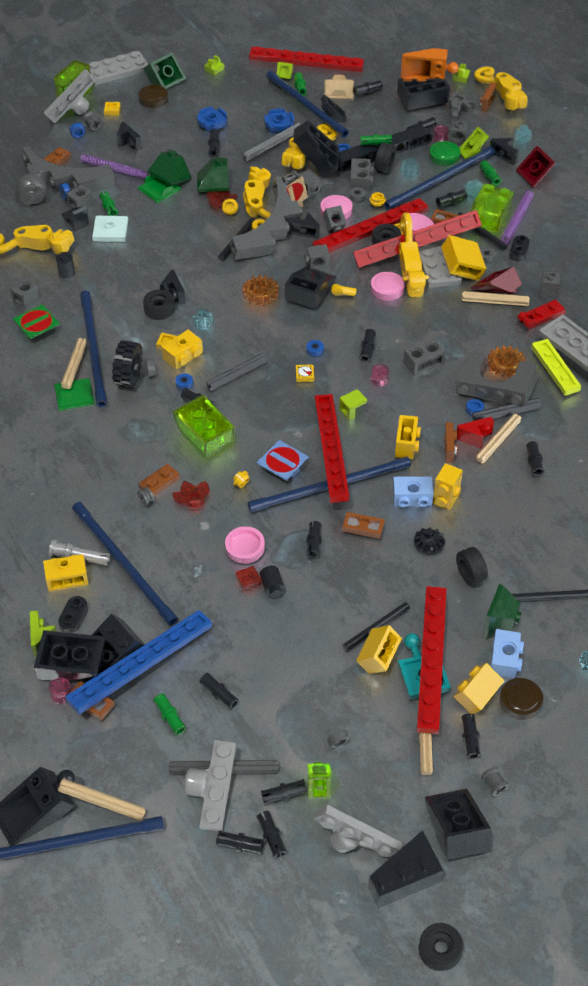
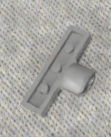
M85 69L43 113L54 123L69 109L76 115L86 113L89 108V102L83 97V94L93 85L96 79Z
M214 740L209 768L206 770L189 768L186 772L184 779L185 794L204 799L199 826L202 830L216 832L223 830L236 743Z
M325 805L314 812L313 820L321 823L325 828L332 829L331 832L334 834L330 836V842L332 847L338 852L346 853L361 845L377 851L383 857H391L403 846V842L329 805Z

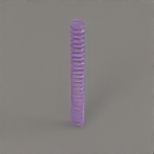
M82 154L81 161H79L96 167L107 165L108 163L112 171L145 180L144 176H148V171L145 172L142 169H134L131 166H123L120 163L117 164L112 161L109 162V160L98 159V157L87 156V154Z
M526 190L501 237L502 241H506L504 243L508 244L512 239L534 197L533 192Z

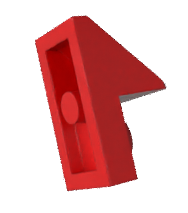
M487 417L457 425V440L477 448H482L483 437L493 433V418Z

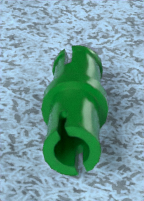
M296 73L294 75L295 88L301 95L305 96L307 93L306 82L303 79L302 73Z
M392 134L360 136L361 146H378L383 142L392 144Z
M482 161L479 167L484 172V176L494 186H498L502 179L498 176L496 169L491 167L488 161Z
M104 191L105 196L101 192L99 197L108 216H113L112 213L117 216L118 210L115 207L114 200L107 191Z
M164 693L157 695L153 702L161 712V718L168 723L174 735L182 734L186 730V726L177 715V709L172 707Z

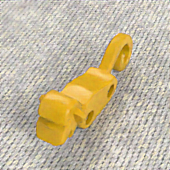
M489 66L481 67L475 71L474 78L476 81L483 84L497 83L496 90L504 100V107L511 111L516 110V108L523 109L527 107V95L524 91H521V82L514 77L500 72L494 78L495 70Z
M321 124L317 126L332 141L337 139L338 134L329 125ZM293 138L289 140V148L282 154L281 164L298 170L305 166V158L307 157L293 141Z
M250 167L248 181L244 185L243 199L246 212L250 217L257 218L262 216L267 220L271 213L263 209L264 190L269 187L271 174L265 168ZM254 220L252 222V230L263 224L265 220Z
M403 213L400 225L402 233H405V242L399 243L402 280L406 281L407 295L409 297H421L429 276L425 275L422 271L417 242H412L411 215Z
M48 225L23 226L14 230V239L4 244L5 238L3 234L0 233V254L18 246L19 248L41 251L52 249L58 255L61 252L69 251V247L74 242L73 233L69 230L63 232L62 229L53 233ZM44 228H47V229H48L47 231L42 232V229H44ZM25 230L24 233L19 234V231Z

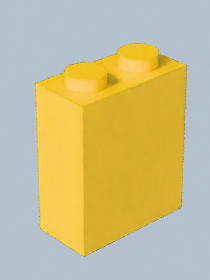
M449 235L441 246L450 274L479 281L487 268L477 242Z

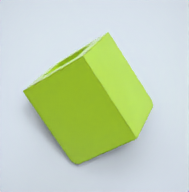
M356 389L339 397V410L350 421L355 418V409L366 404L367 399Z

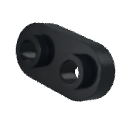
M525 235L514 237L509 252L510 259L513 261H523L525 259L530 243L528 237Z
M74 596L67 601L58 619L59 628L62 632L74 633L78 630L88 610L85 598Z

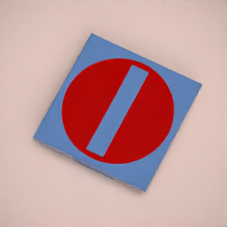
M279 440L256 464L287 481L290 477L293 479L301 470V466L309 459V456Z

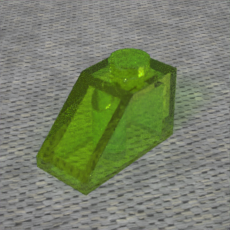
M315 762L307 764L308 799L331 797V769L329 763Z

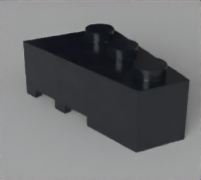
M398 78L397 94L407 110H414L447 103L450 96V86L445 79H426V81L412 79V81H403V78Z
M309 120L294 129L293 141L324 178L338 170L339 146Z
M423 830L369 876L368 889L378 908L441 883L443 869Z

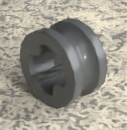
M144 487L143 491L139 490L137 492L144 506H148L149 502L153 503L155 501L154 495L148 487Z

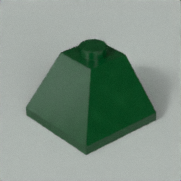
M173 52L149 63L143 68L152 84L160 85L166 89L187 79Z
M175 150L160 153L148 169L149 174L170 185L189 181L192 178L183 156L177 154Z
M217 157L211 159L197 173V192L229 191L227 158Z
M499 584L488 610L482 637L484 640L493 638L496 629L512 631L514 624H519L522 615V612H519L520 603L504 585Z

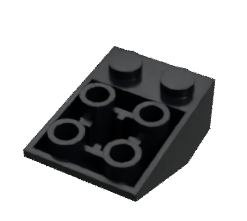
M304 267L292 273L285 283V300L316 309L336 279V276Z
M112 613L92 634L106 638L97 675L145 645L124 620ZM94 677L85 678V679H86L87 681H90V680L93 679Z

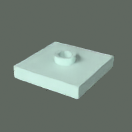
M96 216L92 236L93 241L125 242L128 216Z

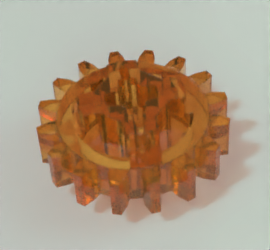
M258 275V278L252 276V280L247 279L246 283L243 284V295L245 300L249 299V303L255 302V305L261 303L264 306V303L271 304V300L276 301V297H279V285H277V281H273V277L268 279L267 275L264 277Z
M502 345V348L497 346L495 350H491L490 354H488L487 366L490 367V371H495V375L501 374L502 378L508 375L511 378V375L515 374L520 361L526 362V356H523V351L518 352V348L512 349L511 345L508 348L505 345Z

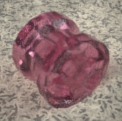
M441 124L435 126L434 142L448 141L449 128Z
M384 364L374 365L371 370L372 384L375 386H385L388 383L389 368Z
M56 678L49 685L51 699L54 703L59 705L67 703L65 696L71 692V685L66 678Z

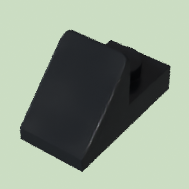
M326 95L321 97V107L325 111L324 113L337 123L347 121L345 111Z
M124 121L121 122L117 132L118 148L129 144L136 151L142 149L141 136Z
M492 138L490 140V146L494 148V155L511 165L517 163L519 150L513 147V138Z
M87 206L75 207L61 213L64 220L70 219L74 230L88 225Z
M307 213L305 220L288 218V235L319 239L320 225L309 213Z
M171 270L161 282L160 289L170 292L179 305L185 304V291L175 271Z

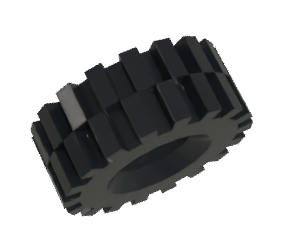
M121 340L113 357V383L134 387L142 368V346L138 342Z

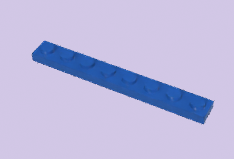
M200 610L196 611L100 673L97 677H94L66 695V702L78 715L212 628V621Z

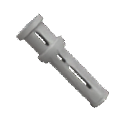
M54 539L51 541L49 547L50 557H69L71 555L83 554L84 561L105 566L109 565L110 554L78 548L73 543L63 544Z

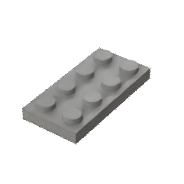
M133 51L125 55H118L117 57L85 64V69L96 79L94 84L98 85L144 73L143 68L148 63L139 51Z
M447 238L418 248L422 270L425 275L429 276V279L426 280L428 288L461 285V277L450 274L441 248Z
M564 315L539 329L538 335L544 340L548 339L553 347L588 371V333Z

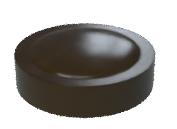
M160 85L145 86L138 92L139 103L147 108L162 107L168 102V91Z
M514 678L503 685L499 703L502 710L508 716L518 720H527L535 717L540 712L543 703V693L535 682L526 678Z

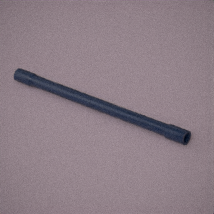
M272 70L267 72L266 77L271 82L278 85L329 125L342 138L348 136L349 131L344 126L333 120L283 81Z
M489 146L478 154L408 191L394 196L384 202L385 208L390 210L473 164L485 160L495 154L494 148Z
M85 290L80 293L93 372L95 399L97 407L103 408L107 406V398L102 379L91 308L90 292Z
M406 456L392 460L389 463L347 474V484L391 471L411 467L410 459ZM327 480L270 497L247 502L250 513L273 505L328 490Z
M82 502L75 503L72 510L88 526L137 585L168 626L175 625L178 622V617L140 575L94 520Z
M162 816L152 817L138 822L0 848V860L126 835L164 830Z

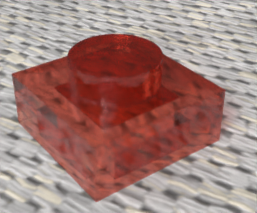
M254 565L235 572V577L243 591L262 585V580Z

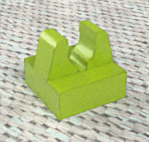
M214 55V59H208V63L204 65V70L216 75L224 70V64L221 63L220 57Z
M278 62L277 75L280 78L292 79L293 64Z
M460 64L458 72L453 74L452 81L467 83L470 70L466 69V64Z

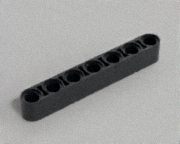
M423 125L392 134V145L396 146V155L426 146L433 140V135ZM358 145L339 151L338 167L344 172L351 170L352 158L370 159V164L374 163L380 145Z

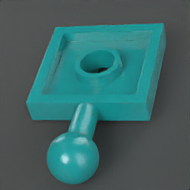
M409 633L404 638V645L411 650L413 657L398 660V667L409 700L419 698L421 653L419 650L420 638L415 633ZM442 666L441 693L450 692L451 686L444 666Z

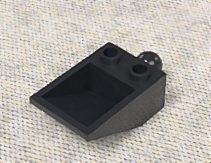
M40 766L0 802V829L10 846L17 845L59 821L75 806L69 795L58 791L62 779L75 782V775L72 771L62 770L56 776L55 772Z

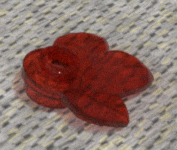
M212 191L207 193V198L209 199L210 206L220 208L225 200H236L238 195H230V191H220L218 193Z
M183 481L180 491L172 493L173 499L179 504H186L190 509H199L204 505V498L209 495V485L206 481L201 482L197 486Z

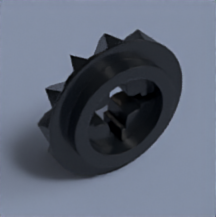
M422 527L420 531H416L414 545L423 553H438L445 545L444 533H440L438 529H431V527L428 529ZM430 537H433V541L430 540L426 543V538L429 539Z

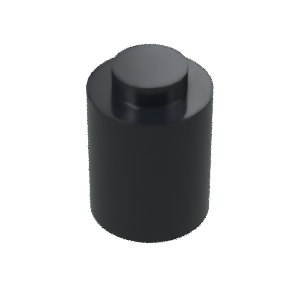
M68 252L59 253L56 256L59 276L65 279L73 277L75 268L72 254Z
M267 566L260 571L259 575L266 595L272 598L281 596L285 591V586L278 567Z

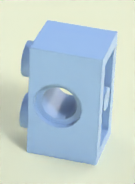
M393 477L394 507L432 506V477Z
M500 629L495 631L491 668L500 677L514 679L516 672L521 671L522 659H519V654L523 653L524 642L520 641L521 633Z

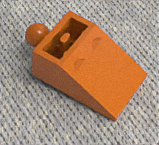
M432 48L402 54L401 78H403V81H412V79H417V81L445 79L446 70L450 74H455L459 70V65L456 62L447 64V49Z

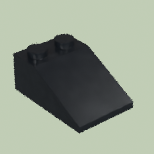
M43 630L34 664V670L38 679L67 681L97 677L106 638L104 636Z
M468 789L425 797V803L439 845L447 860L491 851V827Z

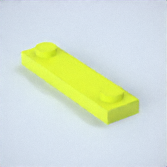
M545 339L532 343L531 349L563 395L579 392L581 390L580 383L550 341Z

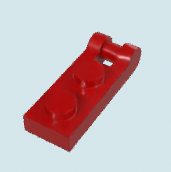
M555 299L528 312H520L517 319L524 323L528 330H531L561 315H565L566 309Z

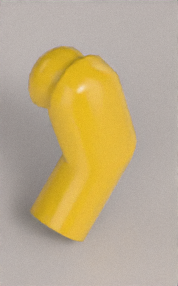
M334 284L331 287V293L334 296L347 295L354 297L356 295V288Z

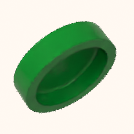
M440 141L430 147L429 158L437 165L451 166L459 161L461 151L452 142Z

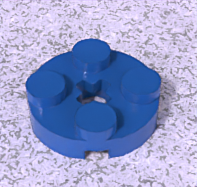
M206 107L199 111L197 123L206 132H210L212 129H220L227 126V113L221 108L216 110L213 107Z
M272 109L268 111V115L265 114L264 124L271 133L282 132L294 125V115L290 111L289 113L285 112V109Z

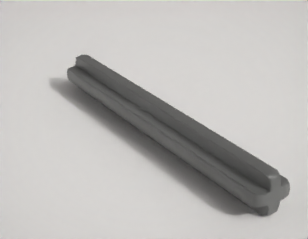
M296 123L244 152L243 159L249 161L294 136V129L301 124Z
M234 760L232 774L278 773V760ZM171 761L169 763V773L186 774L189 768L206 770L209 768L211 761Z

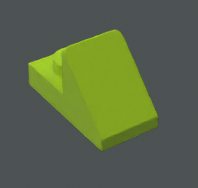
M477 127L460 147V153L465 159L482 151L481 146L489 136L480 127Z
M38 610L30 611L31 648L34 657L37 656L43 630L57 632L56 626H44V619L39 617Z

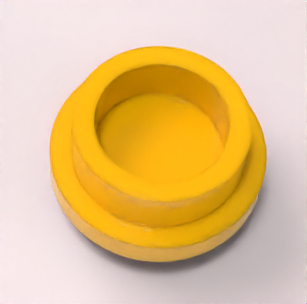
M375 192L370 197V203L375 207L384 205L386 201L384 195L380 192Z
M227 199L223 202L222 209L225 214L234 215L238 211V204L233 199Z
M239 471L233 477V485L235 487L238 486L240 489L243 488L250 480L248 472Z

